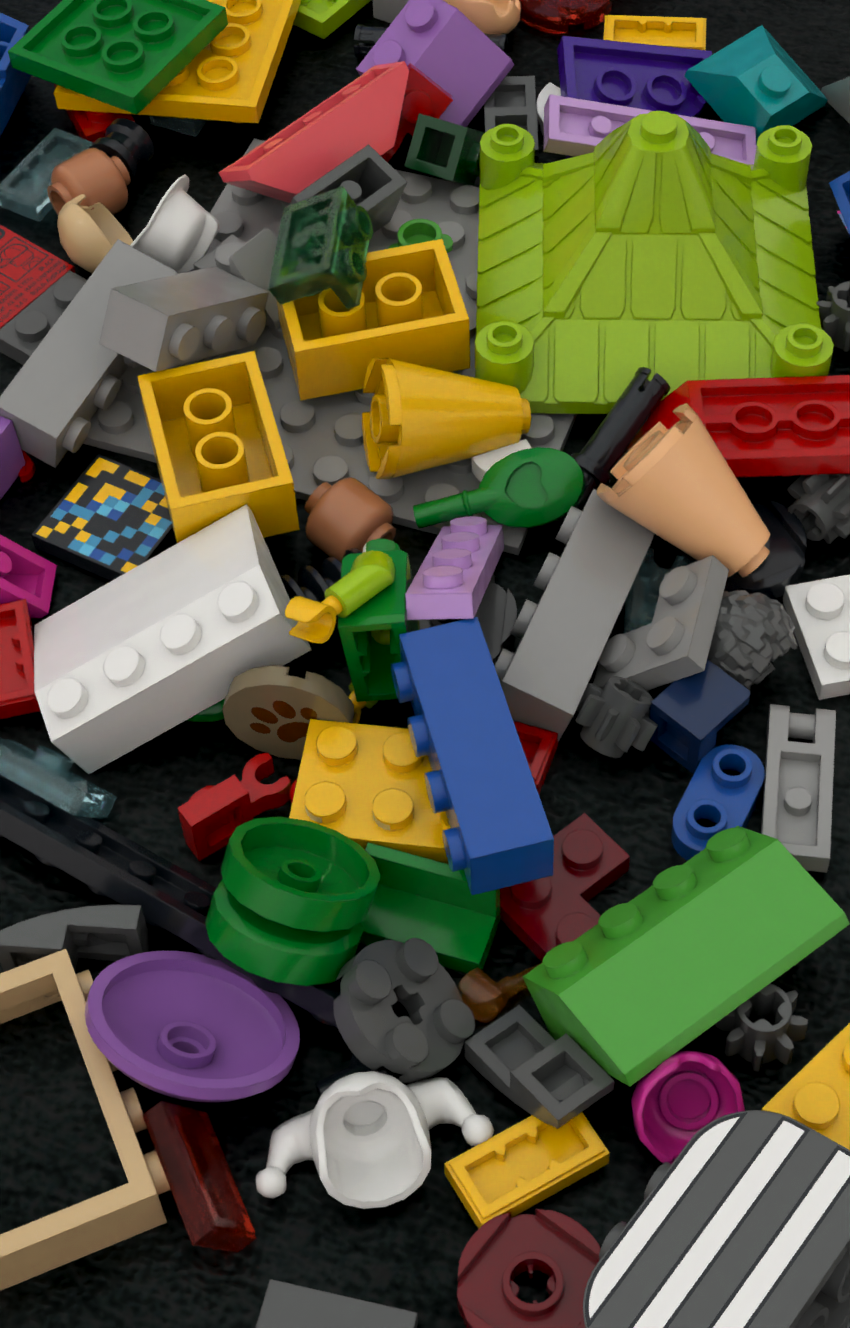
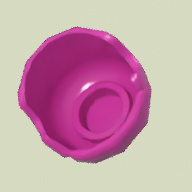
M678 1051L662 1062V1064L638 1081L631 1099L634 1127L640 1141L660 1162H669L671 1164L691 1138L704 1126L722 1116L745 1111L738 1079L718 1058L698 1051Z

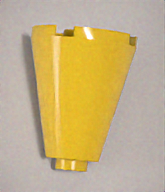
M373 358L367 367L363 393H374V396L372 397L370 412H362V432L367 465L370 472H377L376 479H392L469 459L518 443L521 435L529 432L531 425L530 404L526 398H521L519 390L514 386L390 358Z

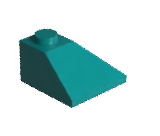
M763 25L691 67L685 73V78L724 122L756 127V145L758 137L764 131L780 125L793 126L825 106L828 101L826 96Z

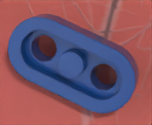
M721 745L713 748L701 759L675 810L672 822V844L677 853L688 861L705 849L708 840L718 832L735 828L736 826L747 827L762 795L765 778L764 766L759 757L751 750L738 745ZM734 770L741 774L737 776H730L723 773L722 771ZM700 819H708L712 822H715L717 825L713 827H703L700 826L696 821Z

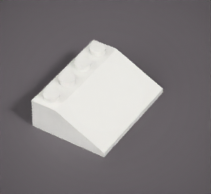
M247 504L34 625V692L50 741L86 773H93L225 699L234 677L252 668L269 665L284 666L311 650L308 641L289 635V631L297 625L298 621L285 617V609L290 602V598L254 514Z

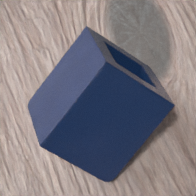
M707 659L704 671L677 681L675 680L651 701L649 719L658 724V727L650 741L694 774L701 759L715 748L717 732L748 705L750 691Z

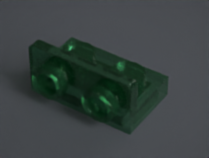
M343 186L283 208L268 290L280 305L305 296H314L329 288H332L347 309L360 305L363 281L367 276L366 260L369 240L373 236V226L367 211L362 206L356 205Z

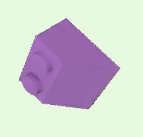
M409 0L356 70L361 76L374 65L405 61L408 66L411 63L452 96L453 101L439 119L467 127L512 69L514 63L508 55L457 8L443 0Z

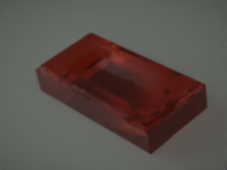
M160 1101L142 1115L192 1245L239 1252L256 1239V1232L208 1114Z

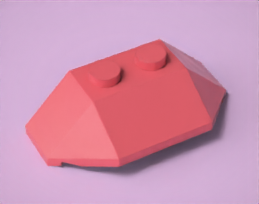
M405 61L374 65L328 99L233 164L218 172L222 181L291 203L295 195L368 144L380 156L395 146L409 75V69Z

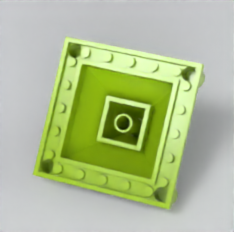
M658 110L647 114H639L618 127L597 144L592 153L546 164L534 163L535 142L533 136L527 130L508 123L489 129L482 135L480 140L475 378L516 387L521 398H526L529 401L531 413L608 414L640 367L651 369V374L648 377L649 381L653 379L656 373L667 381L670 391L662 400L687 380L828 376L834 344L831 337L821 329L819 306L817 305L818 292L806 186L812 149L810 138L793 126L780 125L770 128L758 137L754 164H744L712 154L710 147L702 136L686 120L676 114Z

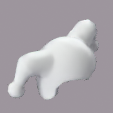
M375 1071L355 1072L338 1079L320 1096L313 1110L297 1115L273 1130L266 1168L259 1171L256 1175V1189L267 1198L273 1199L280 1196L286 1191V1173L296 1163L313 1160L326 1191L342 1204L362 1209L386 1207L406 1199L423 1184L431 1169L430 1129L438 1124L459 1126L462 1128L461 1131L466 1142L471 1146H477L493 1136L494 1129L489 1118L485 1115H477L462 1091L448 1078L435 1077L404 1085L391 1075Z

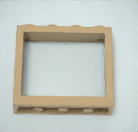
M67 949L0 973V1024L59 1001L63 1002L129 1183L0 1234V1291L167 1223L158 1197L159 1194L172 1190L157 1149L142 1154L135 1133L148 1128L143 1111L133 1087L119 1092L112 1073L118 1069L98 1049L88 1032L85 1020V1006L93 979L89 969L75 974Z

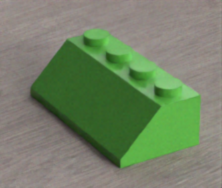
M736 826L735 828L720 831L708 840L705 849L682 865L670 867L659 873L653 880L651 887L628 903L618 904L605 911L600 916L597 925L574 941L562 943L552 948L544 956L543 963L525 974L523 979L550 1035L557 1040L564 1034H567L608 1075L630 1087L838 934L850 923L845 912L778 839Z

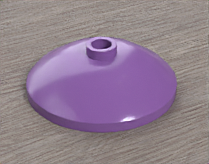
M150 951L117 960L102 970L95 978L85 1006L86 1025L93 1042L119 1071L146 1088L182 1100L227 1102L243 1099L268 1090L288 1074L295 1061L300 1043L298 1022L293 1011L281 995L259 988L251 978L220 960L211 959L203 954L192 952Z

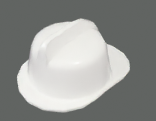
M185 174L170 186L160 200L147 226L130 245L176 270L177 274L190 272L194 269L193 264L206 255L219 230L217 219L187 194L190 179Z

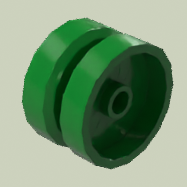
M286 817L255 818L236 827L228 842L221 866L223 879L213 894L205 922L208 938L224 958L257 976L278 983L302 986L332 983L337 980L343 965L356 955L364 930L362 922L366 920L381 878L376 861L360 844L336 830L310 821Z

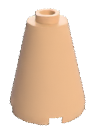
M687 403L680 405L672 411L680 421L670 429H667L660 421L654 425L610 470V473L618 480L612 489L601 483L597 488V495L609 506L697 561L713 555L729 569L728 577L736 572L742 577H746L756 570L769 555L770 551L764 545L770 537V532L698 414Z

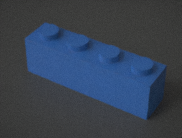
M478 617L399 634L401 662L391 664L392 679L399 703L411 701L415 716L408 717L407 723L416 757L428 755L432 771L426 772L424 777L431 808L434 814L445 811L450 825V829L442 830V836L451 871L464 870L471 896L553 876L554 837Z

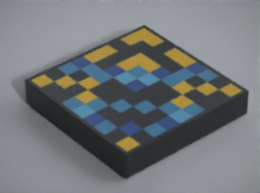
M100 454L94 458L31 535L36 549L109 581L118 578L167 550L176 540L161 480Z

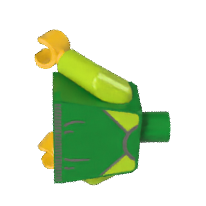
M379 538L371 540L364 545L363 553L345 556L342 559L341 579L326 589L325 600L321 603L302 596H295L290 600L285 609V617L298 621L297 625L289 631V635L311 643L322 644L329 640L334 631L336 616L338 615V631L352 681L348 687L351 691L349 699L354 704L355 715L353 723L357 724L360 720L361 709L364 706L370 709L379 700L398 699L392 679L391 664L401 662L399 634L420 630L419 620H407L405 594L413 581L409 555L402 551L397 543L389 539Z

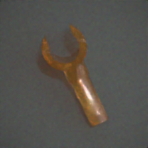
M540 964L510 977L506 976L497 983L482 969H473L459 982L458 987L463 992L461 995L463 1002L471 1009L476 1020L484 1023L492 1021L504 1008L508 998L528 988L523 976Z

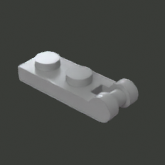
M770 704L766 732L767 743L761 834L778 839L806 871L827 873L831 849L836 710L815 709V713L812 715L791 713L790 706ZM788 738L812 740V743L788 741Z

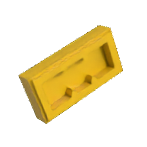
M605 15L603 40L706 50L707 18Z
M583 1112L558 1129L531 1115L489 1138L487 1141L444 1163V1174L479 1229L496 1216L511 1212V1218L609 1164L610 1152Z

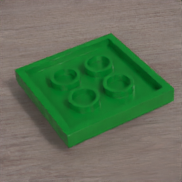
M62 0L8 50V54L14 69L137 115L228 25L226 8L206 0Z

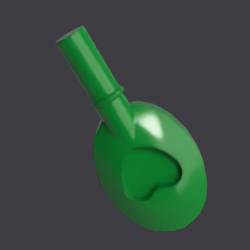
M541 447L524 449L511 453L493 464L484 474L478 489L471 491L464 489L462 493L414 505L413 512L419 529L460 517L473 516L485 512L486 515L497 523L507 527L526 529L541 527L564 517L571 506L575 507L579 503L584 493L585 477L577 461L563 451Z

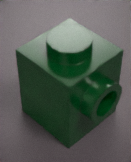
M419 113L404 167L453 182L474 186L476 177L480 176V140L485 132Z

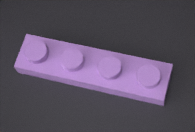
M549 94L544 106V152L575 157L594 152V147L609 133L637 115L647 114L652 110ZM678 115L686 120L702 136L710 147L712 154L744 164H754L756 127Z
M469 516L453 519L450 521V526H443L405 594L407 620L474 619L504 550L503 525H487L486 518Z

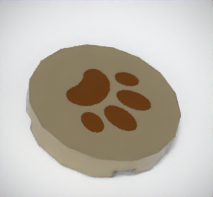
M269 665L249 669L234 677L222 708L225 724L238 739L256 750L280 758L301 760L310 719L353 723L355 712L352 701L343 689L317 673L307 671L305 679L297 676H289L290 667Z

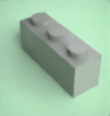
M215 266L111 288L99 344L155 372L256 345L257 339L262 334L266 324V314L264 311L269 291Z

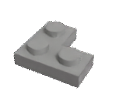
M712 555L689 565L679 566L666 573L659 588V597L652 623L624 634L615 635L607 640L598 660L599 664L593 684L603 689L610 677L618 676L633 681L648 691L704 671L729 569Z

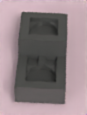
M535 76L505 77L484 104L485 132L500 124L517 125L527 130L533 136L535 156H538Z
M98 905L65 909L40 915L0 930V963L3 971L11 970L63 949H67L75 974L79 958L117 961L127 956L148 952L150 935L141 905Z
M520 1005L464 1042L465 1059L484 1078L529 1114L557 1129L614 1090L615 1081L572 1038L564 1034L555 1040Z

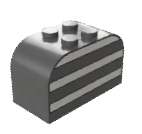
M748 1110L722 1116L704 1126L691 1138L672 1164L665 1162L657 1168L647 1184L644 1202L628 1223L624 1221L619 1222L606 1236L599 1252V1262L592 1271L584 1292L583 1317L585 1327L845 1328L850 1321V1150L788 1116L770 1111Z

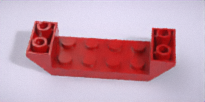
M850 375L687 380L660 401L626 449L628 452L659 421L667 429H670L680 421L672 411L680 405L687 403L698 414L736 477L850 474Z

